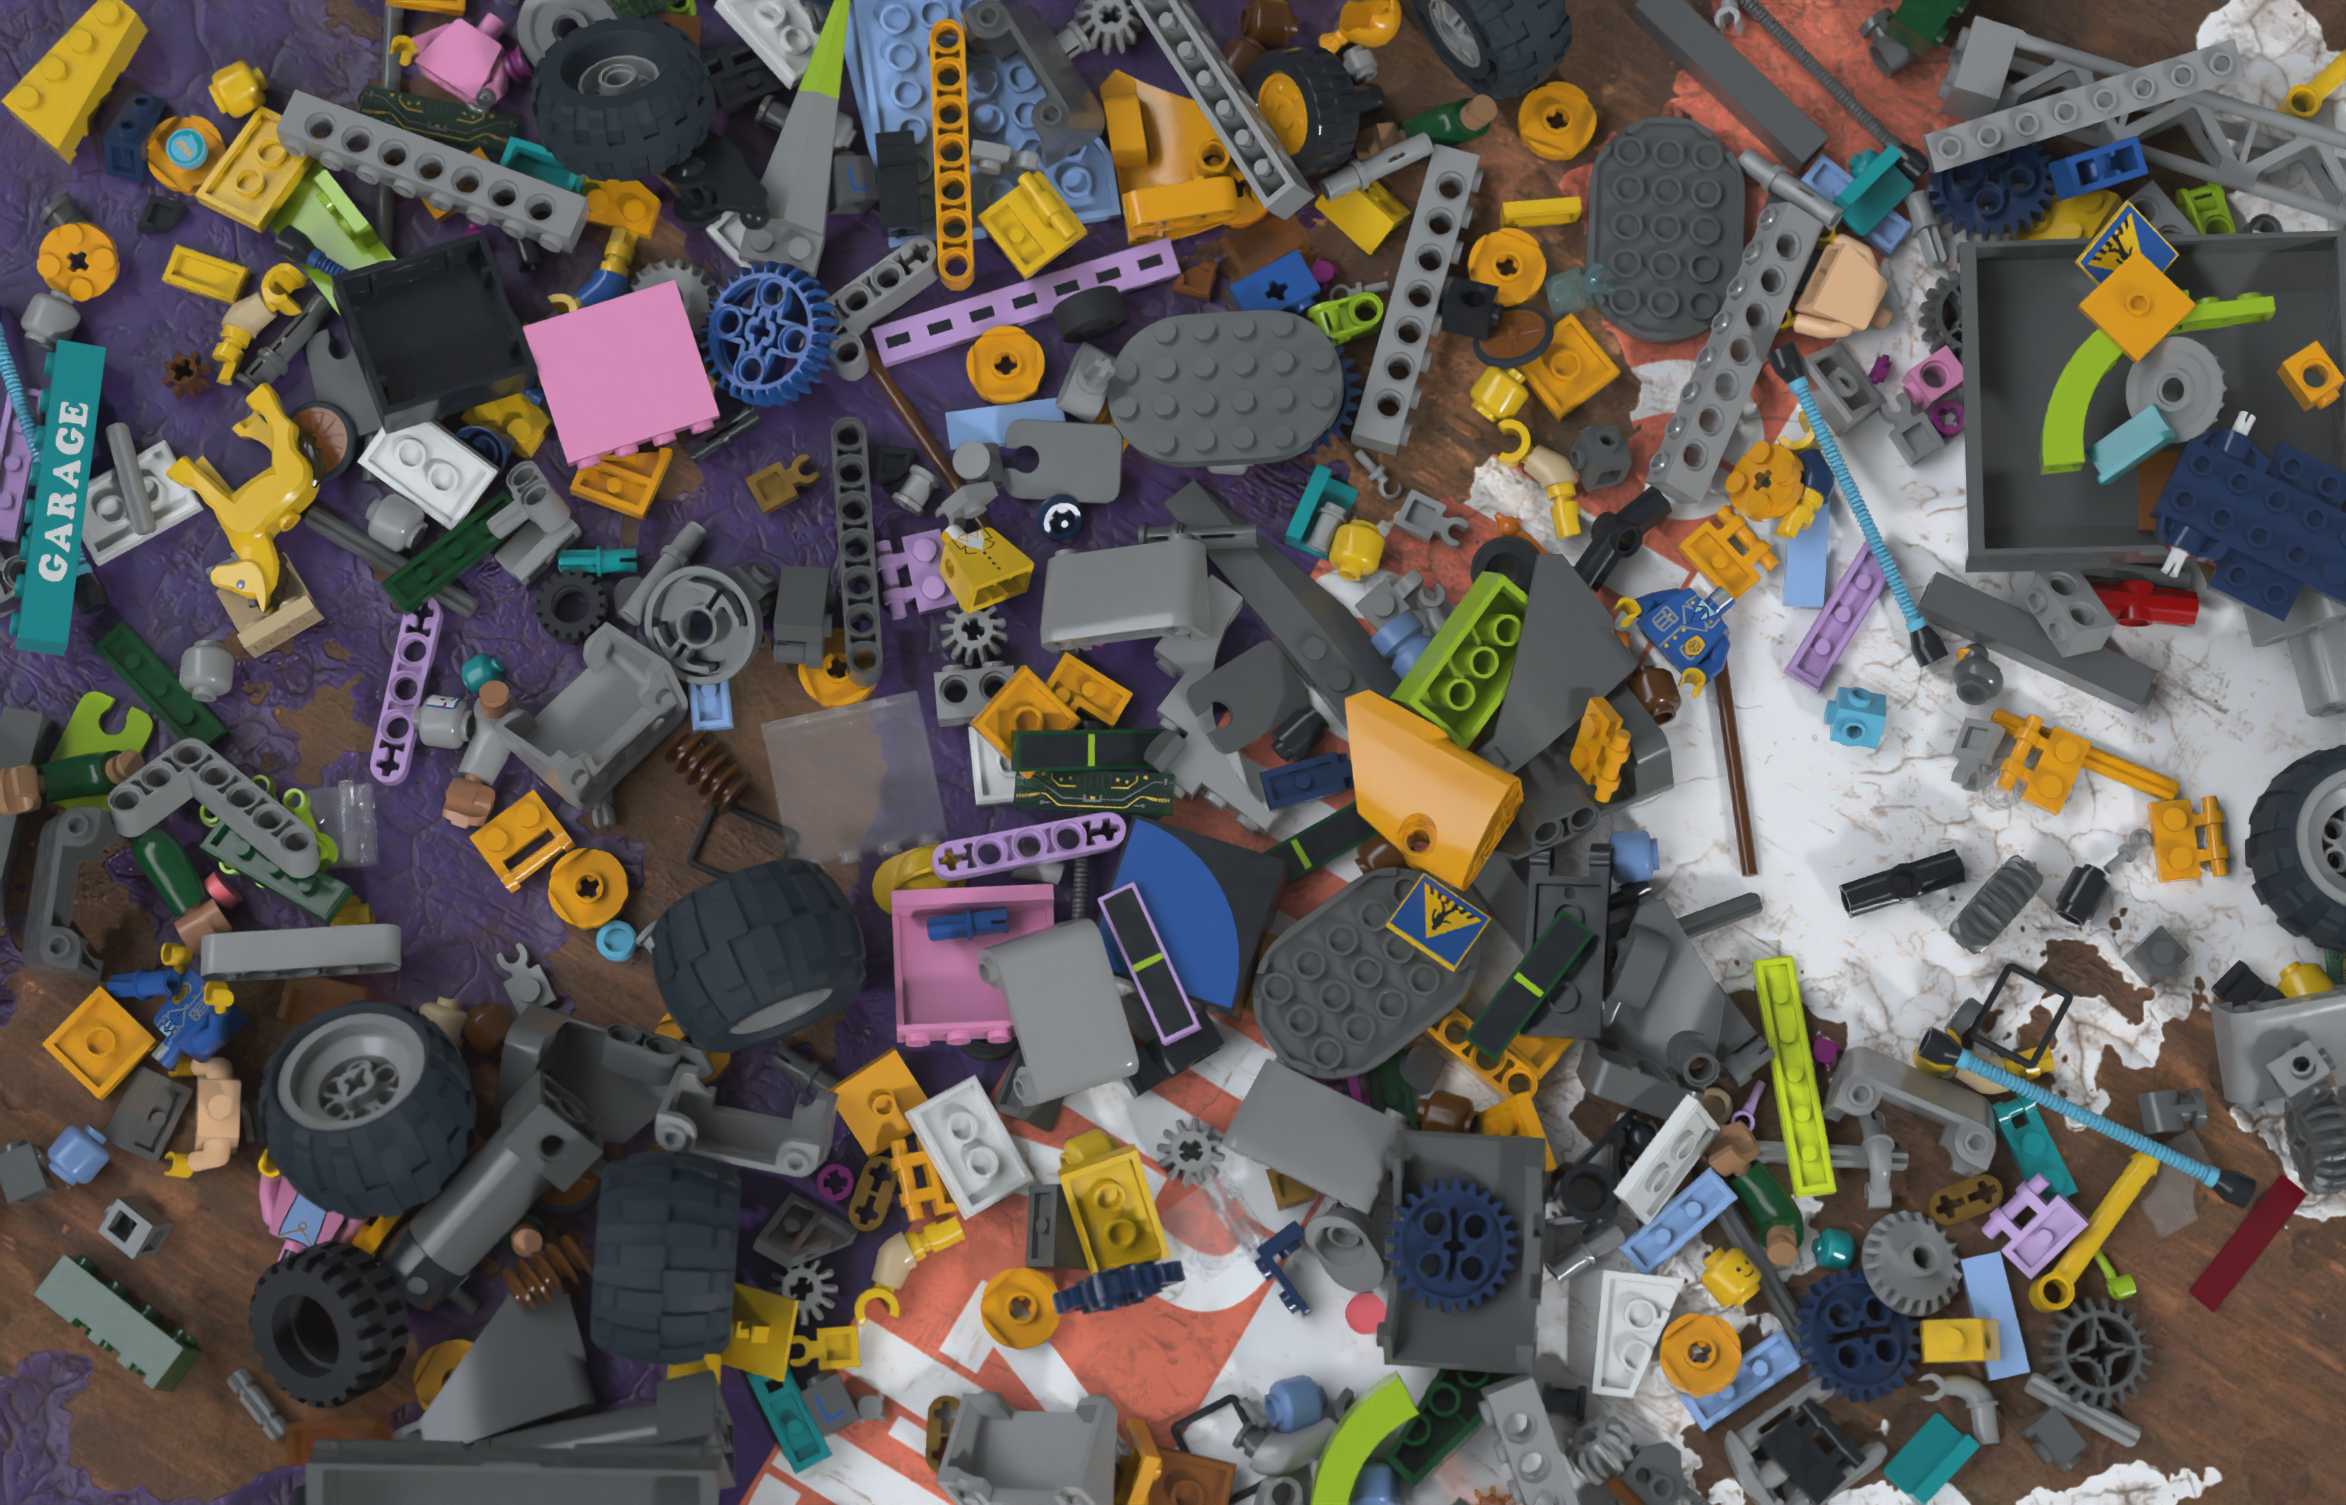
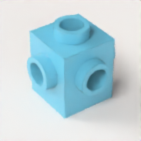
M1839 686L1835 701L1828 700L1824 714V724L1830 725V741L1839 742L1849 747L1862 746L1877 749L1886 720V695L1872 693L1860 687L1846 688Z

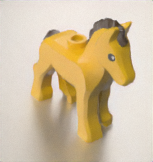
M266 382L260 384L246 397L248 406L254 412L245 420L238 422L232 430L244 440H256L266 445L272 452L271 467L250 479L235 492L203 455L196 462L188 456L181 457L166 471V476L181 487L190 488L201 495L205 503L214 510L232 548L241 559L231 564L217 565L210 572V579L213 585L220 589L233 591L247 598L250 608L258 606L262 613L270 616L274 613L275 607L278 606L279 600H282L286 594L285 587L289 586L288 578L290 577V572L285 565L288 560L281 552V546L274 541V538L281 530L283 532L288 531L299 522L301 517L299 514L315 499L320 483L325 477L326 469L321 448H316L317 437H313L310 431H306L303 435L299 436L297 424L287 415L278 393ZM258 414L263 415L267 423Z

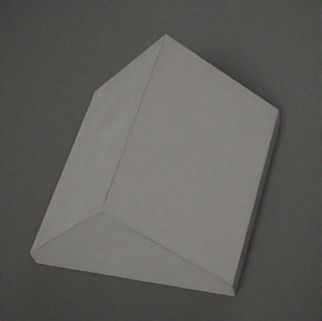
M1841 342L1803 358L1805 377L1809 383L1808 391H1811L1810 395L1813 396L1812 400L1816 401L1815 404L1818 405L1819 413L1822 414V417L1838 438L1878 411L1882 404L1888 403Z

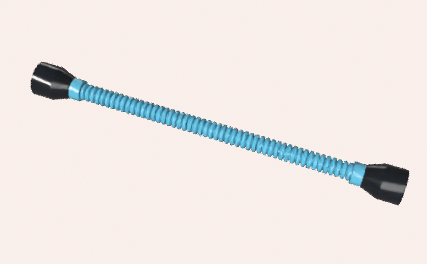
M0 303L1 376L5 382L8 395H10L12 400L11 403L17 414L16 416L27 441L26 444L32 455L33 462H40L41 449L34 448L37 424H35L36 421L30 410L29 402L25 392H23L24 389L18 378L19 375L15 369L14 361L5 342V331L2 326V306ZM80 545L74 598L80 614L91 615L107 609L111 606V602L105 586L93 573L91 565L86 562Z
M1795 341L1772 351L1766 356L1775 374L1788 385L1791 393H1794L1795 396L1797 395L1796 399L1800 400L1798 403L1802 404L1801 409H1804L1803 413L1806 414L1805 417L1808 418V423L1811 422L1810 427H1813L1814 436H1817L1816 440L1820 441L1818 444L1822 445L1821 450H1824L1825 458L1829 459L1827 462L1831 463L1830 468H1833L1832 472L1835 473L1834 476L1837 477V482H1840L1839 486H1842L1843 495H1846L1845 499L1849 500L1848 504H1851L1850 509H1853L1854 517L1858 518L1856 521L1860 523L1861 531L1865 532L1863 535L1866 536V541H1869L1868 545H1871L1870 549L1873 550L1874 558L1878 559L1879 568H1882L1881 572L1885 573L1883 576L1887 577L1886 582H1889L1888 586H1891L1890 590L1894 591L1892 594L1896 596L1895 600H1898L1897 604L1900 605L1899 608L1902 609V614H1905L1904 618H1907V624L1905 625L1910 633L1911 651L1919 667H1924L1945 657L1949 653L1941 637L1927 624L1924 616L1918 614V609H1915L1916 605H1913L1912 596L1909 595V591H1906L1907 587H1904L1905 582H1902L1903 578L1899 577L1901 574L1897 573L1898 568H1895L1896 564H1893L1894 560L1891 559L1892 556L1890 554L1888 555L1889 550H1886L1887 546L1884 545L1885 542L1882 541V536H1879L1880 532H1877L1876 523H1873L1874 519L1870 518L1872 515L1868 514L1869 509H1866L1865 501L1861 500L1863 497L1859 495L1858 487L1854 486L1856 483L1853 482V477H1850L1851 473H1848L1849 468H1846L1845 460L1841 459L1842 455H1839L1840 450H1837L1838 446L1834 445L1836 442L1832 441L1834 438L1830 436L1829 428L1825 427L1827 424L1824 423V418H1821L1822 414H1819L1818 405L1815 404V400H1812L1813 396L1810 395L1811 391H1808L1809 383L1805 377L1804 359Z
M1932 1026L1929 1027L1921 1040L1917 1052L1919 1057L1934 1064L1955 1066L1961 1070L1969 1069L1974 1074L1983 1075V1078H1987L1989 1081L1992 1080L1993 1083L2002 1084V1087H2006L2008 1090L2016 1091L2017 1094L2030 1098V1100L2049 1107V1109H2053L2055 1112L2058 1111L2059 1114L2063 1113V1116L2072 1118L2074 1121L2077 1120L2078 1123L2082 1122V1125L2091 1127L2093 1130L2096 1129L2097 1132L2110 1136V1138H2114L2116 1141L2119 1140L2120 1143L2129 1145V1147H2133L2135 1150L2138 1149L2139 1152L2143 1151L2144 1154H2148V1156H2152L2154 1159L2157 1158L2158 1161L2171 1165L2173 1168L2176 1167L2177 1170L2190 1174V1176H2194L2196 1179L2199 1178L2202 1184L2211 1187L2222 1200L2241 1209L2245 1208L2255 1192L2256 1179L2239 1171L2218 1169L2212 1165L2205 1166L2203 1163L2200 1164L2199 1161L2195 1162L2194 1159H2190V1157H2186L2184 1154L2181 1155L2180 1152L2167 1148L2165 1145L2162 1146L2161 1143L2148 1139V1137H2143L2142 1134L2134 1133L2133 1130L2129 1131V1128H2125L2123 1125L2120 1126L2118 1123L2115 1124L2114 1121L2101 1117L2099 1114L2096 1115L2095 1112L2082 1108V1106H2078L2076 1103L2073 1104L2072 1101L2063 1100V1097H2059L2057 1094L2054 1095L2053 1092L2049 1093L2048 1090H2044V1088H2040L2038 1085L2035 1086L2034 1083L2030 1084L2029 1081L2021 1079L2019 1076L2016 1077L2015 1074L2012 1075L2000 1067L1997 1068L1996 1065L1993 1066L1991 1063L1988 1064L1987 1061L1983 1062V1059H1979L1977 1056L1974 1057L1971 1051L1962 1048L1951 1035Z

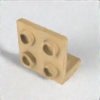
M284 552L282 553L288 560L285 565L290 572V577L288 578L289 586L285 587L286 594L282 600H279L278 606L275 607L272 615L267 616L265 613H262L258 606L250 608L248 599L233 591L219 588L216 592L239 631L237 636L240 642L254 658L261 656L324 619L295 567Z

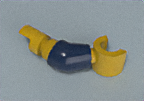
M1803 410L1799 412V423L1807 435L1799 441H1790L1785 435L1777 438L1778 443L1796 454L1804 466V472L1801 470L1800 480L1804 484L1802 495L1796 505L1782 517L1774 532L1775 535L1786 539L1795 538L1799 529L1808 530L1815 519L1813 512L1819 511L1822 504L1829 502L1834 490L1835 476L1822 454V445L1818 444L1820 441L1816 440L1817 436H1814L1813 427H1810L1811 422L1808 423V418L1805 417L1806 414L1803 413Z

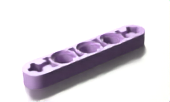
M433 597L416 609L420 611L424 608V605L428 604V608L434 613L433 617L425 618L422 628L426 633H430L429 637L418 632L409 633L411 628L416 631L419 630L420 619L414 614L415 611L407 617L403 614L370 760V769L373 776L387 786H395L402 783L409 773L418 734V730L413 729V715L416 707H422L425 702L443 622V610ZM412 642H422L426 646V654L420 661L411 662L405 657L406 647ZM404 680L415 681L418 686L416 695L409 700L399 699L396 694L399 683ZM404 718L409 723L407 734L397 739L390 737L388 734L389 723L393 719ZM384 743L394 747H405L403 752L395 749L394 762L400 767L398 771L392 770L389 776H386V772L380 768L381 763H388L391 755V750L388 747L383 748Z
M1102 812L948 841L940 844L935 849L932 855L931 868L939 879L957 881L1109 852L1117 849L1122 844L1126 834V825L1119 815L1112 812ZM1102 823H1108L1111 829H1117L1118 832L1114 833L1112 841H1107L1105 835L1092 836L1090 841L1092 845H1086L1087 833L1083 826L1089 825V833L1100 831ZM1071 829L1078 834L1079 845L1073 849L1062 848L1057 842V834L1061 830ZM1023 837L1035 838L1040 845L1039 853L1032 857L1022 855L1017 848L1018 841ZM985 844L995 845L1000 850V860L994 864L983 863L978 856L979 848ZM971 847V861L974 868H968V860L957 862L954 871H949L947 865L939 864L944 859L946 852H951L953 858H962L966 856L965 848Z

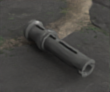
M316 293L302 310V313H299L269 348L266 346L260 348L257 352L259 357L244 374L238 373L235 377L236 380L252 393L260 384L267 382L271 385L279 375L284 376L289 367L287 363L316 332L318 327L335 311L329 301Z
M1174 521L1169 526H1149L1146 522L1140 523L1138 530V545L1169 541L1168 537L1170 535L1180 533L1191 534L1194 537L1193 540H1198L1206 546V550L1260 548L1261 542L1258 523L1186 527L1185 523L1180 521ZM1235 536L1234 538L1205 539L1206 537Z

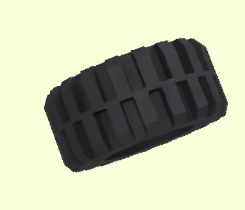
M325 1241L320 1244L316 1243L272 1264L257 1281L254 1288L256 1294L252 1295L249 1305V1311L253 1312L248 1320L249 1332H253L255 1338L252 1345L255 1354L260 1353L263 1360L261 1366L266 1374L271 1373L276 1379L274 1384L279 1389L290 1391L291 1398L301 1403L307 1402L309 1406L322 1409L325 1407H341L392 1379L398 1372L399 1365L403 1363L407 1348L403 1345L407 1344L409 1340V1328L405 1327V1321L408 1319L406 1306L401 1305L399 1297L402 1294L398 1285L393 1286L388 1278L391 1274L384 1266L375 1264L376 1258L366 1251L358 1252L359 1247L345 1242ZM318 1303L325 1308L336 1326L339 1346L331 1339L323 1326Z

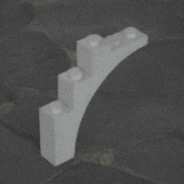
M1211 574L1208 578L1212 639L1192 641L1190 634L1176 635V639L1171 640L1162 637L1154 648V657L1158 659L1155 663L1157 667L1172 678H1175L1177 674L1181 676V679L1157 708V718L1161 720L1158 725L1165 729V731L1172 730L1178 735H1182L1187 742L1185 748L1166 771L1160 773V777L1162 780L1163 777H1169V780H1172V784L1169 783V787L1163 788L1166 791H1171V795L1178 800L1185 796L1192 802L1202 789L1206 792L1203 798L1213 807L1220 811L1226 807L1238 816L1235 822L1252 835L1258 831L1265 836L1274 825L1275 816L1249 793L1233 771L1226 754L1217 751L1208 738L1207 734L1216 729L1212 704L1209 710L1196 717L1186 699L1188 688L1214 671L1216 658L1225 634L1243 606V597Z

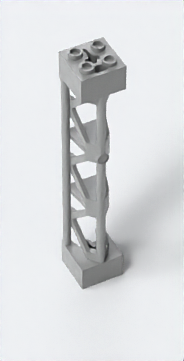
M1975 15L1969 28H1961L1958 39L1954 41L1948 58L1950 66L1947 75H1944L1937 94V98L1943 99L1939 113L1970 121L2027 103L2056 89L2066 91L2095 82L2092 76L2093 71L2111 77L2137 68L2026 34L2021 29ZM2017 47L2055 60L2053 65L2044 66L2013 56L2014 49ZM2008 71L2027 76V78L2002 91ZM2205 89L2176 98L2172 103L2163 102L2137 110L2148 115L2127 126L2125 125L2129 113L2059 134L2060 136L2092 146L2102 147L2136 135L2140 143L2180 125L2184 128L2206 164L2140 144L2145 162L2345 224L2343 230H2346V159L2336 156L2334 152L2335 146L2346 149V132ZM2217 109L2246 118L2241 126L2215 119L2213 110ZM2262 123L2296 135L2294 140L2291 141L2257 132L2256 130L2258 124ZM2202 131L2206 132V134H2207V136H2208L2210 142L2208 141V139L2206 138V136L2204 135V133H2203ZM2227 139L2236 141L2234 152ZM2251 146L2269 151L2246 164ZM2300 162L2326 201L2259 181V179ZM2322 168L2327 170L2336 189L2334 188V186L2332 185L2331 181L2329 180V178L2327 177Z

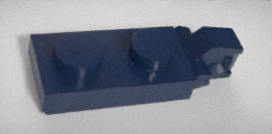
M1333 752L1259 772L1270 813L1346 793L1347 790L1354 789L1351 760L1348 761L1346 753L1337 754Z

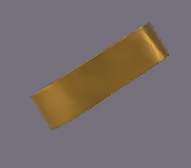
M874 1157L866 1163L850 1203L848 1212L850 1222L862 1232H873L883 1225L896 1192L899 1179L897 1172H892L888 1157ZM882 1164L888 1165L887 1172L892 1175V1179L890 1182L883 1181L879 1192H874L872 1190L875 1185V1178L870 1175L872 1169L879 1170ZM870 1196L876 1197L873 1210L878 1213V1218L876 1220L869 1219L867 1225L861 1224L862 1217L856 1214L858 1207L865 1208Z
M1982 1174L1931 1194L1925 1207L1927 1216L1935 1220V1224L1939 1226L1956 1224L1997 1207L2003 1198V1188L1998 1179L1992 1175ZM1978 1182H1981L1983 1187L1990 1186L1992 1188L1993 1194L1988 1196L1989 1204H1985L1983 1199L1969 1202L1967 1195L1978 1190ZM1941 1196L1944 1197L1946 1202L1959 1198L1962 1206L1950 1211L1952 1217L1948 1219L1945 1213L1938 1214L1936 1211V1207L1941 1204L1939 1198Z
M949 1395L939 1396L933 1400L927 1414L925 1457L929 1468L935 1473L939 1471L940 1461L933 1459V1451H940L942 1437L950 1436L955 1418L951 1419L949 1433H943L942 1419L935 1418V1411L943 1409L944 1402H950L951 1409L958 1411L960 1405L958 1399Z

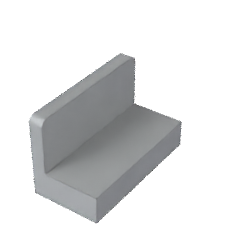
M570 517L561 528L553 532H544L535 522L530 520L495 554V559L528 590L558 560L559 551L569 550L583 536V533Z

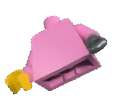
M487 13L477 28L459 18L452 24H444L412 38L398 35L392 40L389 54L392 55L395 52L402 53L399 60L402 66H408L411 58L417 57L414 61L422 75L465 102L467 108L474 113H487L490 107L509 91L510 74L506 69L503 59L505 50L501 44L496 42L507 26L501 19L491 13Z

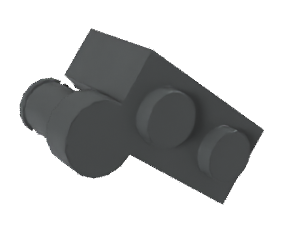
M782 565L773 623L775 640L774 664H805L806 669H823L825 637L832 638L834 616L829 614V608H836L838 586L831 584L830 568Z
M1716 982L1726 998L1716 1052V1059L1720 1068L1719 1075L1723 1080L1728 1078L1736 1088H1740L1752 1079L1751 1074L1769 1060L1774 1059L1776 1055L1771 1047L1762 1054H1759L1768 1043L1761 1036H1757V1032L1719 983ZM1700 1057L1704 1065V1063L1706 1062V1058Z

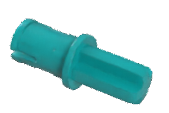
M597 545L596 549L561 550L558 553V569L562 574L563 570H570L571 573L579 570L584 573H597V577H601L602 573H637V562H621V559H637V548L601 549V545Z

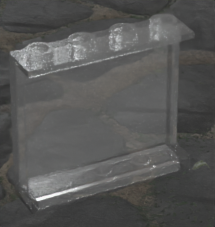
M917 691L760 724L770 762L789 856L787 857L788 859L818 863L821 868H823L824 862L838 860L839 864H851L861 861L863 859L862 854L878 851L879 856L892 855L901 852V846L917 843L919 848L930 847L941 843V837L948 836Z

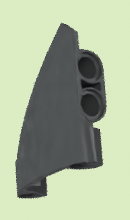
M1563 554L1536 555L1521 634L1493 735L1486 737L1487 741L1471 751L1511 774L1521 768L1584 716L1589 698L1605 697L1639 663L1612 629L1615 623L1610 613Z
M553 1287L551 1288L552 1302L549 1303L541 1295L536 1296L538 1309L534 1311L524 1303L522 1304V1312L510 1294L453 1371L422 1418L394 1431L391 1435L392 1440L463 1441L466 1446L475 1441L558 1413L562 1417H573L593 1410L597 1406V1402L586 1368L588 1363L568 1292L563 1295L557 1288Z

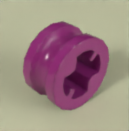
M520 44L517 45L515 50L509 49L505 51L503 56L504 64L508 73L516 82L523 83L528 79V76L533 77L535 67L525 56Z
M1952 400L1939 402L1928 417L1942 439L1955 437L1964 427V408ZM1948 412H1951L1955 416L1952 422L1957 423V426L1948 424L1946 427H1943L1939 423L1942 417L1937 416L1938 413L1946 415Z
M831 1164L820 1172L817 1178V1186L819 1192L826 1199L832 1202H840L846 1200L852 1194L855 1188V1180L853 1174L846 1167L840 1164ZM833 1172H838L841 1178H847L846 1188L841 1186L844 1190L842 1193L834 1194L831 1188H825L826 1178L831 1180L829 1175Z

